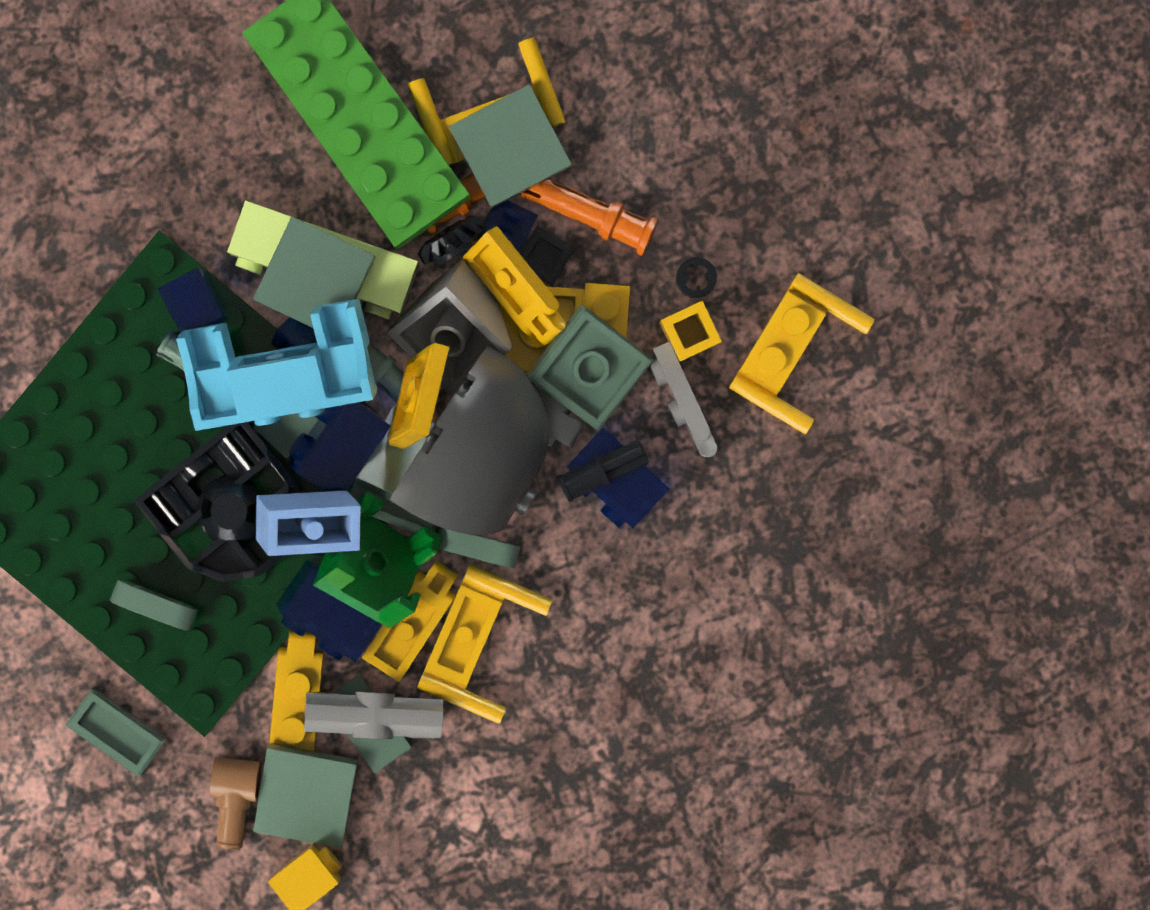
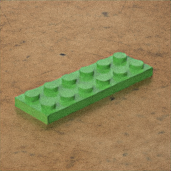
M286 0L242 32L397 251L471 199L470 194L330 0Z

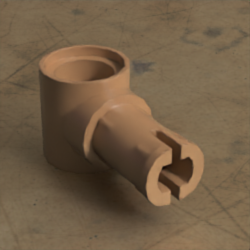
M215 757L211 774L210 797H216L215 805L219 807L217 847L224 849H241L243 847L246 810L250 809L252 801L256 802L258 798L261 762Z

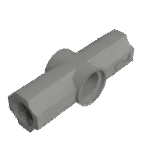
M326 692L306 693L304 732L352 734L354 738L393 739V736L422 739L441 738L443 727L442 699L395 697V694L372 692H354V695Z

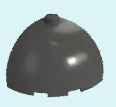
M488 345L466 376L468 378L467 381L463 382L435 424L437 426L436 429L430 434L421 450L415 456L391 496L390 501L429 523L447 530L469 535L497 533L507 525L515 511L524 515L537 493L530 486L543 465L549 444V422L546 408L536 386L528 379L529 376L515 362Z

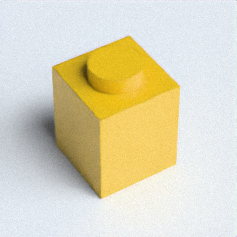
M703 301L670 315L659 322L679 362L722 342Z
M312 843L276 871L267 882L289 910H306L339 884L342 876L338 873V870L342 866L328 847L325 846L320 850L317 844Z

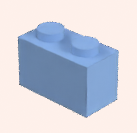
M348 491L257 495L256 540L268 556L359 551L361 506Z

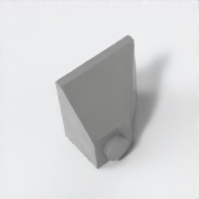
M463 259L436 279L387 331V334L410 357H413L434 342L449 347L440 385L449 395L458 390L465 380L467 381L468 378L466 376L488 345L502 354H506L512 347L497 299Z

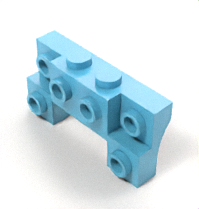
M360 299L314 307L310 317L317 343L235 357L227 323L183 330L176 338L186 376L189 407L195 431L254 421L255 425L258 426L268 425L279 421L284 415L298 413L299 417L308 418L324 413L326 408L373 400L378 390L367 349L370 340Z

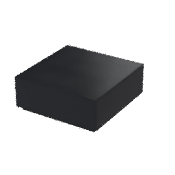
M537 225L521 250L520 255L541 281L553 287L576 248Z

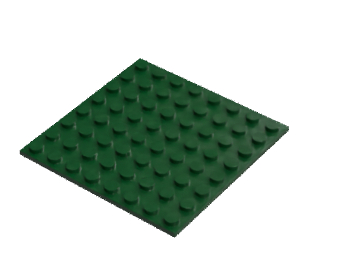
M159 230L0 420V567L205 737L277 652L279 647L288 639L289 631L295 630L326 593L313 586L325 553L286 555L261 576L222 582L188 569L134 502L137 497L226 427L221 426L195 431L190 413L185 372L156 355L162 341L171 330L179 335L183 330L227 323L235 357L298 346ZM365 401L337 406L288 459L261 434L259 435L278 457L283 467L297 481L301 493L348 491L351 493L360 466L365 463L386 419ZM250 421V424L254 427L255 422ZM231 435V438L235 441V443L239 446V448L243 451V453L247 456V458L251 461V463H252L253 465H255V464L253 463V461L249 458V456L245 453V451L241 448V446L237 443V441H236V440L233 438V436ZM215 461L208 469L188 484L200 496V493L209 482L227 474ZM272 465L268 466L251 480L257 485L256 488L260 494L263 493L264 495H273L286 485V482ZM210 500L207 505L208 515L204 519L211 517L213 502ZM256 504L248 506L249 514L247 521L256 524ZM199 523L177 539L181 548L192 559L214 542L203 531ZM256 535L246 544L261 564H264L272 557L268 556L257 542ZM122 579L141 585L196 607L198 612L191 631L175 628L112 603L110 598L117 580Z

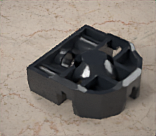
M250 422L227 425L137 497L134 502L188 569L225 582L261 576L286 556H272L264 564H261L246 546L250 539L256 535V524L247 521L249 514L248 506L256 504L257 495H264L263 493L260 494L256 488L257 485L251 480L268 466L272 465L286 482V485L275 494L301 493L297 481L283 467L278 457ZM231 435L233 436V438L237 441V443L241 446V448L245 451V453L249 456V458L253 461V463H254L255 465H253V464L251 463V461L247 458V456L243 453V451L239 448V446H238V445L235 443V441L231 438ZM216 461L227 475H222L209 482L200 493V496H198L188 483ZM210 500L213 502L211 517L204 519L208 515L207 505ZM199 523L203 531L214 542L192 559L181 548L177 539Z

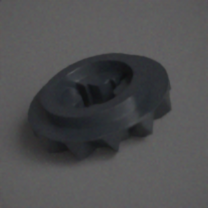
M467 216L463 220H458L427 240L420 247L418 256L424 265L432 262L434 265H440L474 245L481 238L479 233L485 228V225L481 218L476 216Z

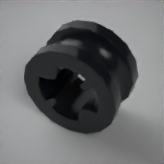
M693 257L680 265L676 273V283L678 289L685 296L699 299L707 296L714 289L717 283V273L710 261L701 257ZM698 265L707 271L704 279L708 282V285L700 290L698 285L695 291L686 286L689 278L684 272L690 266L695 271Z

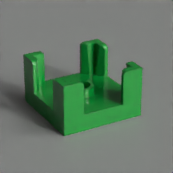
M366 492L356 500L361 506L360 550L326 552L313 586L390 629L415 612L421 594L415 592L408 596L419 566L436 555L443 536L428 527H421L409 537L404 536L371 517L383 508L384 502Z

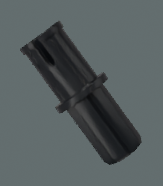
M634 441L602 457L595 454L593 455V461L563 475L560 474L557 478L568 502H571L573 499L605 484L607 488L612 487V481L646 466L649 460L643 445L639 441Z

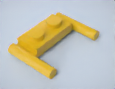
M535 37L519 42L521 54L533 83L531 88L552 128L565 124L563 112ZM425 78L408 83L425 133L449 166L466 161L449 126L504 97L440 120Z
M797 273L731 382L729 389L806 434L815 419L777 397L778 392H780L826 316L827 311L864 334H867L875 319L802 274Z
M470 564L417 689L500 724L507 707L465 690L504 598L545 616L553 599Z

